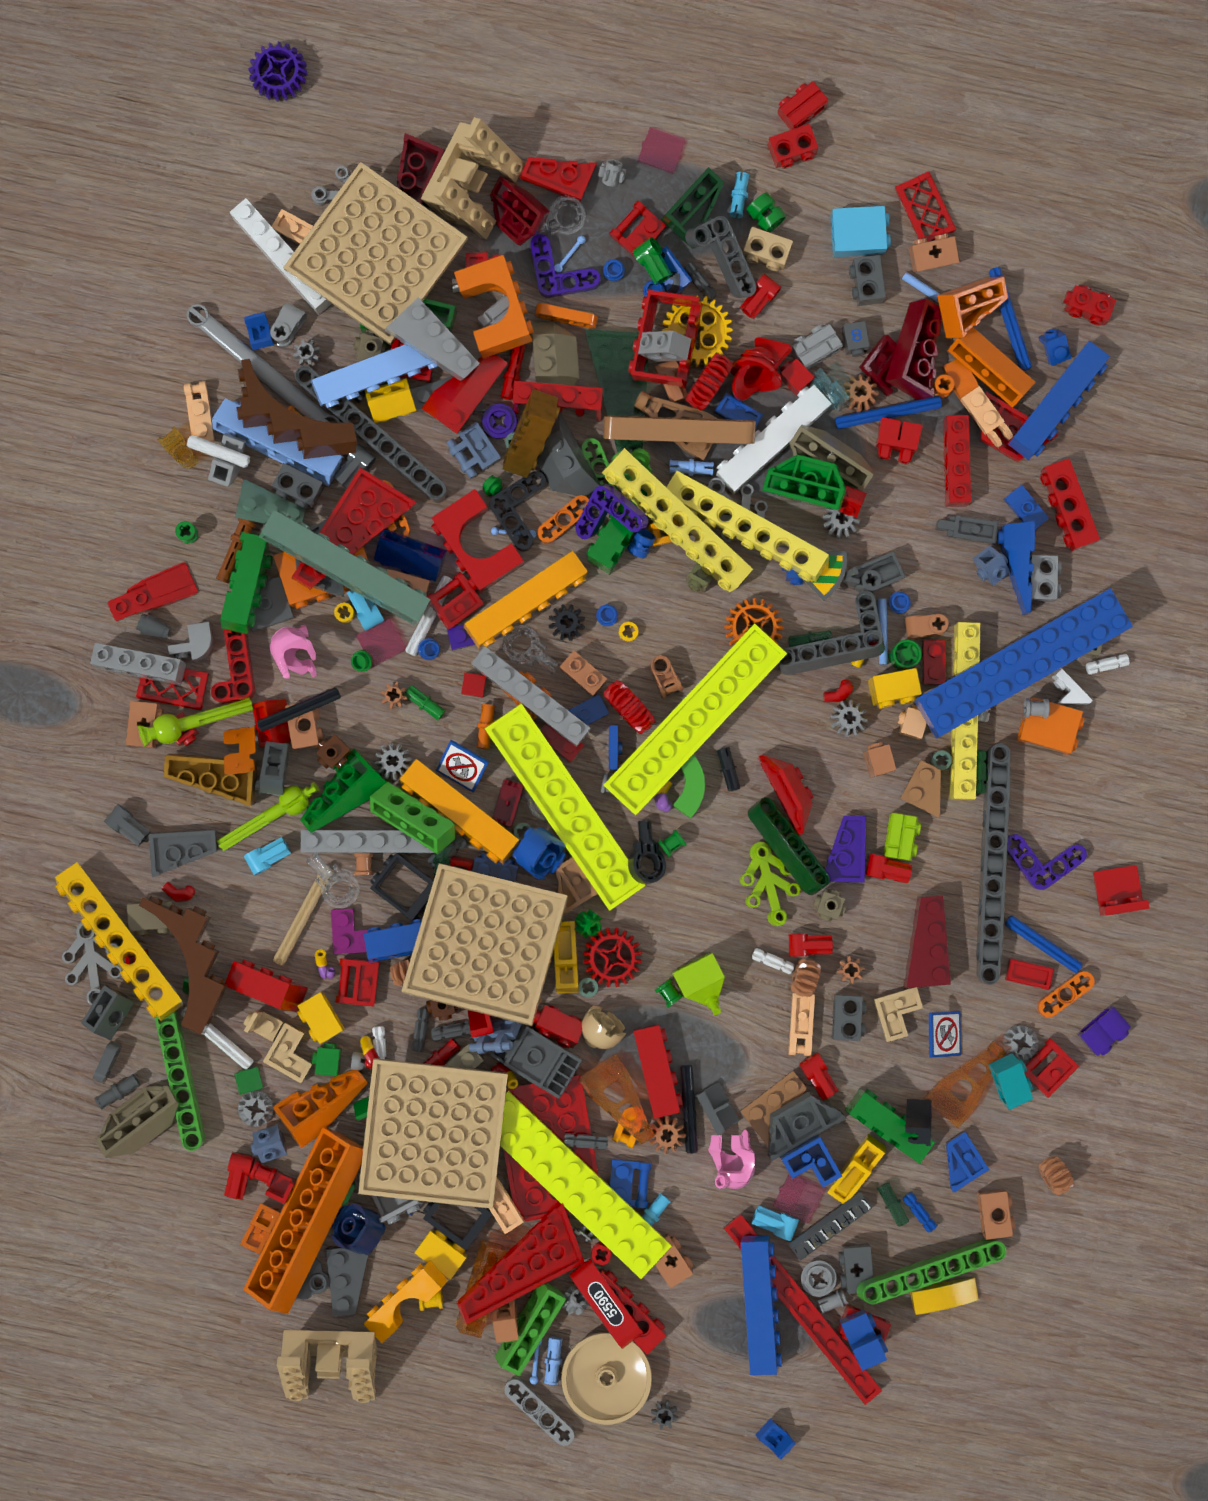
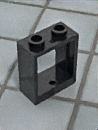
M396 853L395 856L391 854L383 864L386 867L382 873L377 872L371 879L370 883H372L370 889L413 921L428 902L434 880L399 853ZM398 862H401L428 883L409 910L380 888Z
M429 1202L423 1210L426 1213L423 1218L425 1221L465 1250L469 1248L492 1216L489 1208L474 1207L481 1214L464 1238H462L432 1216L441 1203Z

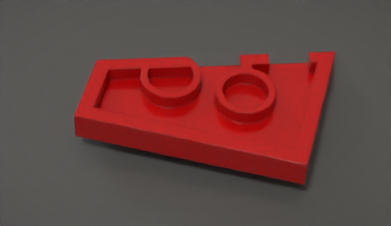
M528 157L520 179L581 203L597 163L589 162V164H583L571 160L569 162H559L555 159Z

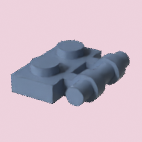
M477 422L458 433L462 439L461 443L457 445L453 438L446 443L450 448V454L452 457H456L461 465V470L463 473H467L470 479L477 476L473 468L477 464L484 471L501 460L500 455ZM466 448L473 455V458L469 461L463 453V450Z
M502 1018L492 1019L494 1033L474 1037L477 1043L469 1044L470 1052L485 1054L487 1051L503 1053L505 1050H512L513 1043L507 1040L516 1038L522 1023Z

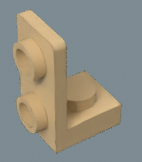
M260 1009L248 1014L244 1021V1025H246L244 1031L247 1033L254 1031L273 1042L284 1021Z

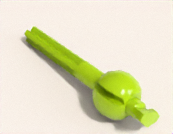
M248 698L179 719L172 714H162L154 720L153 727L138 726L140 739L144 747L154 739H157L162 744H172L181 737L182 731L253 711L252 702Z
M313 782L310 787L306 786L303 789L299 786L284 788L283 795H279L278 803L218 839V846L225 851L285 813L293 816L302 814L309 805L308 798L313 796V792L317 793L320 791L318 785Z

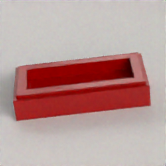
M1009 959L1005 980L1050 990L1054 968Z

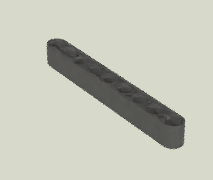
M309 366L299 367L295 372L296 381L304 391L319 403L311 380L320 377V375ZM304 374L312 375L308 382L301 381V377ZM346 398L338 400L344 403L343 409L339 411L334 410L333 407L327 408L326 405L323 406L333 416L337 417L341 423H350V419L353 416L361 417L360 422L353 425L356 436L431 501L440 503L446 499L448 492L445 484ZM375 430L377 435L373 439L366 438L367 432ZM386 444L394 446L390 453L382 452V448ZM407 458L410 460V464L404 468L400 467L399 461ZM420 472L426 474V479L422 482L415 480L416 474ZM436 486L443 489L442 494L439 496L431 494L432 489Z

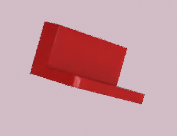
M286 699L265 700L252 705L259 748L265 747L266 742H291L288 721L264 732L260 731L257 725L258 720L285 709V706H287Z
M468 1010L472 1038L494 1033L491 1015Z

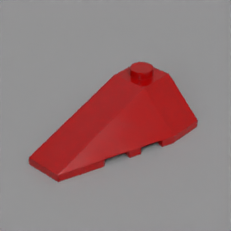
M496 354L484 359L481 356L477 359L480 364L462 381L452 377L434 390L421 409L458 434L508 364Z

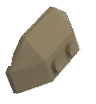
M554 321L531 323L534 330L532 339L536 383L575 386L579 381L576 336Z
M801 425L789 443L794 456L801 455L836 464L845 487L849 486L863 492L875 474L860 453L825 430Z
M169 1086L144 1087L110 1113L102 1128L101 1135H98L96 1139L105 1158L135 1153L172 1125L178 1101Z

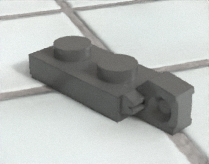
M956 515L955 517L949 516V521L939 519L936 522L935 530L947 532L946 536L954 539L995 545L999 522Z

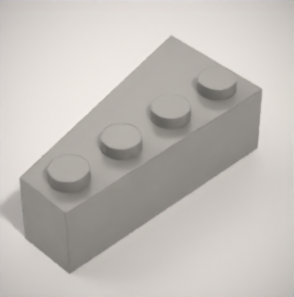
M419 297L384 330L460 381L480 364Z

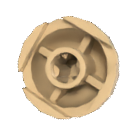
M592 1006L582 1020V1033L585 1037V1042L590 1047H597L599 1049H610L616 1046L626 1035V1033H623L625 1030L624 1025L610 1011L606 1015L604 1012H601L602 1007Z

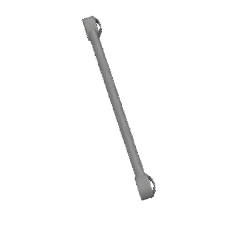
M195 304L188 309L187 319L192 326L200 328L240 363L243 359H250L255 375L291 406H294L304 417L307 416L308 418L323 422H329L327 420L330 419L340 423L337 417L329 415L213 318L204 306ZM196 310H203L206 313V318H204ZM193 313L202 322L194 323L191 319V314Z

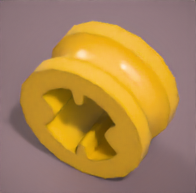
M344 602L335 607L334 615L341 623H349L353 620L355 611L350 604ZM344 607H347L350 615L349 617L345 616V619H343L339 610L341 608L344 610Z
M633 622L623 623L618 631L619 637L626 642L633 641L638 636V627ZM625 626H629V629L633 627L634 632L631 638H627L628 635L626 637L623 635L622 632L625 631Z

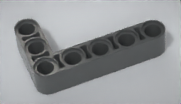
M862 591L855 598L861 629L860 633L784 648L783 650L787 655L778 663L780 671L785 675H792L880 656L885 650V644L874 595L869 591ZM865 602L871 603L868 606H861ZM870 621L875 622L872 626L865 625L867 622ZM872 641H878V642H879V643H878L877 645H875V646H870V645H869ZM850 646H857L855 650H847ZM829 650L835 651L832 655H826V652ZM807 655H814L809 660L804 659ZM787 659L792 660L789 664H782Z

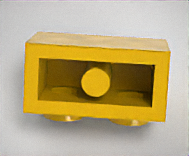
M407 378L391 385H381L380 389L370 393L365 390L374 423L386 422L391 418L406 416L416 411Z
M323 991L298 1005L299 1011L297 1013L303 1023H308L310 1027L308 1032L314 1042L318 1041L319 1044H322L345 1030Z
M431 1228L415 1251V1254L425 1262L430 1260L450 1280L468 1255L465 1253V1249L457 1243L453 1244L447 1239L446 1235L439 1230L435 1231L433 1228Z

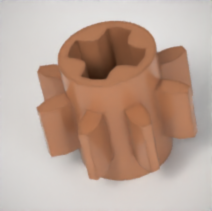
M398 682L395 683L394 687L387 683L386 687L388 689L386 692H380L382 695H385L382 703L386 704L389 702L390 709H393L394 705L402 708V700H408L406 696H403L407 689H399ZM394 690H397L396 692L398 695H400V697L395 698L394 701H392V698L389 697V694L394 693Z
M847 956V962L839 961V964L842 966L836 972L842 973L841 981L849 978L850 983L854 984L853 978L862 979L859 973L865 968L857 965L860 959L857 958L854 962H851L850 956ZM848 964L856 968V971L852 972V976L849 973H845V969L849 967Z

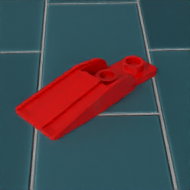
M182 562L141 580L131 586L126 591V594L108 601V606L114 620L120 621L134 614L138 615L194 596L198 594V590L187 564Z

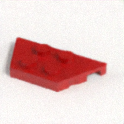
M985 392V395L1001 415L1014 437L1029 417L990 393ZM998 427L993 430L1002 442V445L998 448L981 430L980 441L1017 463L1025 458L1008 445L1012 438L1010 440L1005 438ZM1056 433L1051 440H1048L1046 438L1042 444H1048L1049 442L1054 440L1058 436V434Z

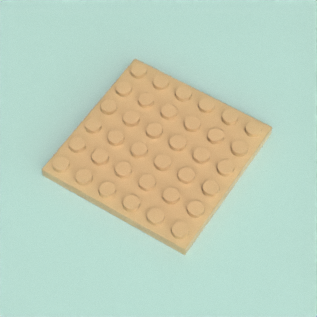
M360 162L283 268L392 345L396 338L384 331L386 327L418 297L422 302L467 242L468 237Z
M439 864L401 990L402 993L532 1026L568 896Z
M374 1058L358 1194L493 1209L508 1073Z

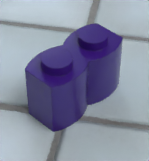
M1110 1005L1081 1029L1077 1035L1096 1056L1100 1054L1103 1056L1112 1049L1111 1045L1114 1041H1121L1128 1036V1030L1131 1026Z

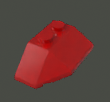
M763 754L757 758L793 828L798 835L803 834L813 804L811 799L814 797L809 787H804L801 779H803V775L798 767L794 768L791 763Z

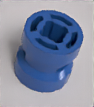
M646 529L635 532L634 540L629 543L627 549L636 557L646 558L650 552L649 547L654 544L656 536Z

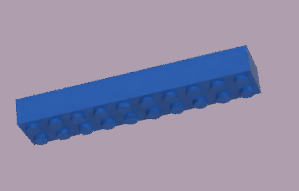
M1110 588L918 697L914 702L937 739L1132 628L1133 625Z

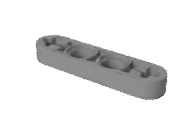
M513 1377L506 1382V1396L555 1442L562 1446L572 1443L574 1440L573 1427L523 1380ZM510 1384L514 1386L516 1384H519V1391L522 1394H524L525 1391L528 1392L526 1395H524L521 1402L518 1400L521 1395H519L516 1391L513 1393L510 1392ZM528 1398L536 1399L538 1406L535 1409L529 1410L526 1408L525 1401ZM545 1413L553 1415L554 1422L551 1425H545L542 1422L541 1417ZM558 1421L561 1422L559 1428L562 1431L569 1430L568 1439L565 1437L561 1439L560 1432L557 1429L554 1432L551 1431L556 1427Z

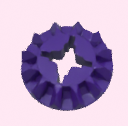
M494 404L488 407L482 416V426L485 432L495 439H505L510 433H513L517 424L514 411L504 404ZM493 415L499 419L504 417L503 423L505 427L498 425L493 428L496 423Z

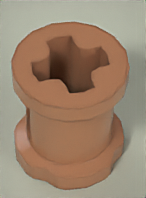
M354 853V857H356V871H354V875H374V872L371 871V858L374 857V853Z

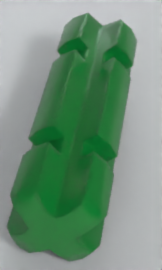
M977 750L976 793L979 794L986 792L984 781H986L987 763H984V760H987V752L983 750Z

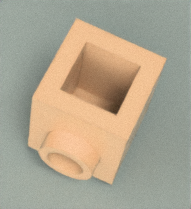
M912 705V708L907 707L905 712H900L898 724H901L898 734L917 740L922 739L927 723L917 705Z

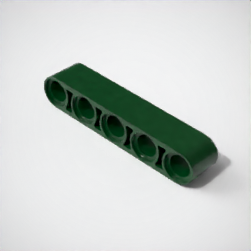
M764 797L748 809V817L806 894L814 895L829 884L830 878L828 873L770 798Z

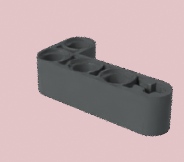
M723 216L710 218L686 232V242L691 247H699L710 243L729 290L734 297L745 298L755 293L756 283L727 218ZM715 222L719 224V232H716L714 229ZM697 231L701 234L700 242L696 239ZM724 242L728 245L727 253L723 250ZM733 262L737 265L736 273L732 270Z

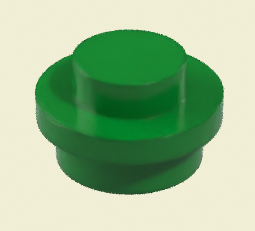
M494 475L487 478L482 486L485 490L484 493L487 496L499 493L502 489V479Z
M359 650L353 654L351 665L355 670L365 672L371 668L372 658L367 651Z

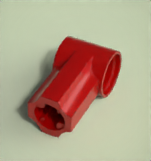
M764 273L756 283L755 293L747 297L740 306V309L749 318L755 319L766 304L776 297L782 287Z
M870 854L866 876L909 883L912 865L889 860L890 858Z
M788 934L790 957L809 956V954L829 955L833 952L832 935Z
M818 1052L799 1063L808 1080H811L822 1100L833 1096L839 1091L827 1072L828 1068Z
M232 1152L228 1164L229 1175L224 1196L233 1199H244L248 1177L254 1166V1156Z

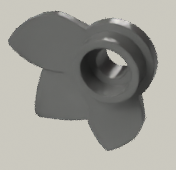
M315 1258L296 1297L297 1299H309L314 1293L320 1294L325 1292L330 1285L329 1276L322 1271V1264L317 1258ZM321 1278L323 1284L320 1286L316 1285L315 1279Z

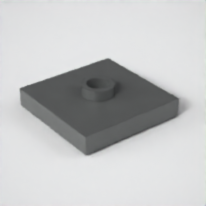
M280 576L267 580L266 587L261 588L260 591L262 600L260 607H256L254 612L256 614V621L254 627H250L252 632L294 619Z

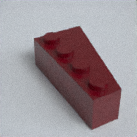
M405 133L396 187L425 207L426 203L421 200V197L445 149Z
M927 298L909 303L885 380L916 400L934 397L935 390L932 388V382L936 378L934 361L935 357L938 356L939 349L937 348L936 340L940 336L941 311L940 306Z
M943 896L917 897L910 950L906 965L907 969L903 984L904 988L951 985Z

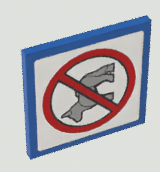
M450 740L436 771L474 793L489 761L457 742Z
M960 1011L929 1013V1057L961 1056Z

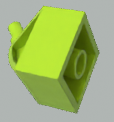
M712 952L672 971L685 998L707 1006L714 1015L721 1013L718 999L725 976Z

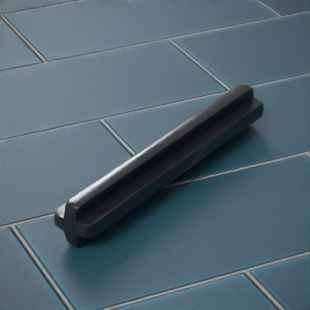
M334 687L257 721L258 728L264 732L341 698L340 692Z
M682 1065L681 1080L684 1130L686 1134L685 1147L686 1153L694 1154L698 1152L693 1066Z

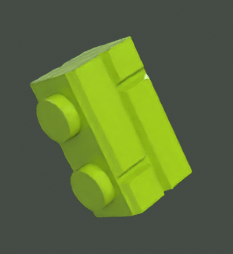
M890 813L883 853L884 857L911 861L912 857H916L918 845L914 844L915 835L919 836L921 829L918 817Z

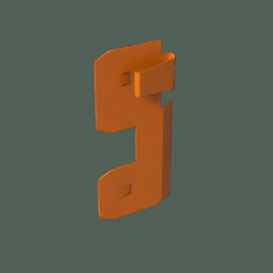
M255 725L251 728L246 727L223 732L224 744L239 743V753L224 756V774H240L255 770V761L250 759V755L256 752Z

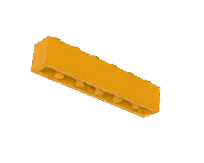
M571 551L464 624V629L478 649L483 646L488 648L496 642L495 638L500 634L505 636L513 631V626L519 621L521 624L525 623L532 617L531 613L537 609L541 612L550 605L549 601L556 597L558 600L568 593L567 589L574 585L576 588L586 581L584 577L587 576L588 571L574 551Z
M417 759L401 776L400 782L403 785L401 787L403 791L410 796L412 794L416 795L419 798V802L429 808L431 807L444 818L450 819L455 824V832L460 836L464 834L471 839L469 842L478 850L483 848L488 852L486 856L494 863L499 861L504 865L513 854L514 849L519 846L520 841L518 838Z

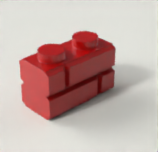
M814 81L808 85L803 83L796 89L794 96L791 98L787 96L779 103L780 107L777 113L783 122L786 123L787 127L792 130L803 126L827 107L829 101Z

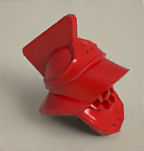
M761 337L755 338V348L746 349L740 355V358L733 362V367L730 371L734 376L732 390L736 399L744 401L755 392H768L780 388L782 379L777 370L780 363L792 351V347L789 344Z

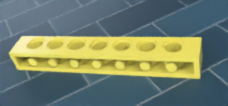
M625 448L603 470L602 473L605 475L606 480L619 488L622 495L635 503L640 510L651 518L658 529L666 532L674 544L682 547L690 559L698 562L706 574L714 577L722 589L732 592L738 588L753 570ZM624 473L630 475L631 481L625 478ZM640 488L646 490L647 496L641 493ZM657 503L662 505L663 511L657 508ZM673 518L678 520L679 527L673 523ZM689 533L694 535L695 542L689 538ZM705 548L711 552V557L706 554ZM721 563L727 567V572L722 569Z
M679 471L675 472L666 487L697 517L704 520L703 522L712 529L715 527L722 530L723 535L730 539L737 538L742 541L741 544L750 550L755 548L767 560L771 561L773 558L780 562L779 565L785 570L791 571L792 569L798 572V576L809 582L812 580L816 582L829 561V554ZM686 493L694 495L693 499L689 501L684 500L683 496ZM706 503L713 505L709 511H704L701 508ZM723 514H730L732 516L726 522L720 519ZM743 524L751 526L747 532H742L739 528ZM761 535H768L770 537L765 543L758 541ZM781 545H786L789 550L786 553H779L777 548ZM799 556H806L808 561L804 564H799L796 559Z
M958 622L954 625L953 677L979 663L980 623ZM978 716L951 730L950 800L976 799Z

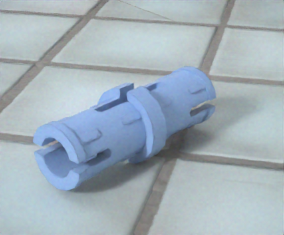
M689 459V461L670 460L669 466L676 467H670L669 474L679 471L682 474H689V476H693V474L713 476V469L705 468H713L714 462L694 461V459Z
M549 1337L547 1357H545L544 1361L546 1363L544 1383L558 1385L559 1368L562 1364L561 1346L563 1338Z

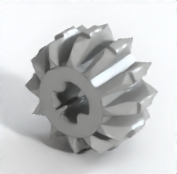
M826 509L828 514L822 516V519L828 521L823 524V527H831L828 532L829 535L837 531L836 538H840L842 532L846 538L849 537V531L854 533L857 530L854 525L860 523V520L853 516L845 515L837 510ZM839 515H843V519L846 520L843 524H840L839 520L836 519Z
M853 700L848 701V706H846L844 701H841V709L836 706L833 708L834 712L838 715H830V719L837 720V722L831 724V727L839 725L840 728L837 730V734H840L844 729L845 737H849L850 730L854 736H857L858 731L856 728L861 731L865 729L860 722H868L867 718L861 717L867 711L865 709L860 712L858 711L861 706L860 703L853 707ZM847 713H850V716L854 718V721H851L850 724H847V720L843 718L848 715Z
M389 743L390 750L382 746L381 749L384 754L376 753V756L381 758V761L374 763L376 766L382 765L378 773L381 774L386 771L384 778L389 779L392 773L393 779L398 780L397 773L399 772L402 776L405 773L402 769L410 767L405 762H411L412 758H404L409 753V750L405 749L401 752L402 744H398L396 750H394V744ZM391 756L399 758V761H396L398 763L397 766L388 765V762H391L389 760Z

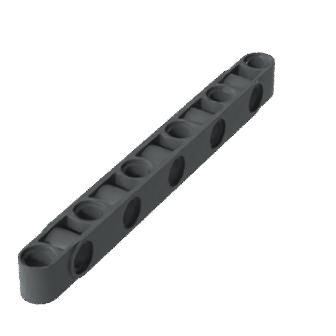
M1002 743L991 746L987 751L986 781H984L986 792L984 793L976 974L981 983L988 985L997 983L1000 978L1003 946L1011 771L1010 749ZM996 748H1000L1003 751L1004 755L1001 760L994 757V750ZM994 792H998L1001 795L1002 799L999 804L992 801L991 797ZM992 836H996L999 839V845L996 848L990 845L989 840ZM990 880H994L997 883V889L994 892L988 890L987 884ZM989 924L995 927V933L992 936H988L985 933V928ZM987 968L993 971V977L989 981H986L983 977V972Z

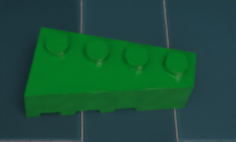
M640 488L641 493L647 496V492ZM620 503L617 509L623 514L624 506ZM611 514L609 515L611 519L608 524L602 526L598 533L599 538L595 544H591L586 553L589 563L609 575L635 533L628 530Z
M241 532L242 551L237 550L235 569L237 571L231 573L229 588L232 589V592L227 591L220 621L222 629L248 634L250 627L255 625L256 614L254 612L256 607H260L262 600L260 591L261 588L266 587L267 575L265 574L267 569H271L273 556H270L268 542L259 538V535Z
M859 1088L845 1108V1111L914 1161L921 1164L935 1142L931 1140V1146L908 1142V1137H918L919 1135L916 1133H905L906 1116L903 1114L900 1118L894 1113L896 1109L886 1101L882 1105L875 1100L878 1096L872 1091L866 1089L864 1092Z

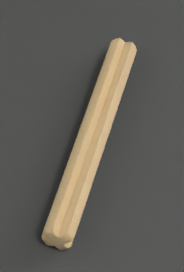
M327 865L322 866L273 959L276 964L283 966L286 963L334 872L331 867Z

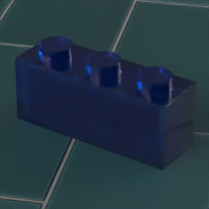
M385 529L379 537L374 560L383 566H392L404 573H412L423 579L436 582L441 574L447 550Z

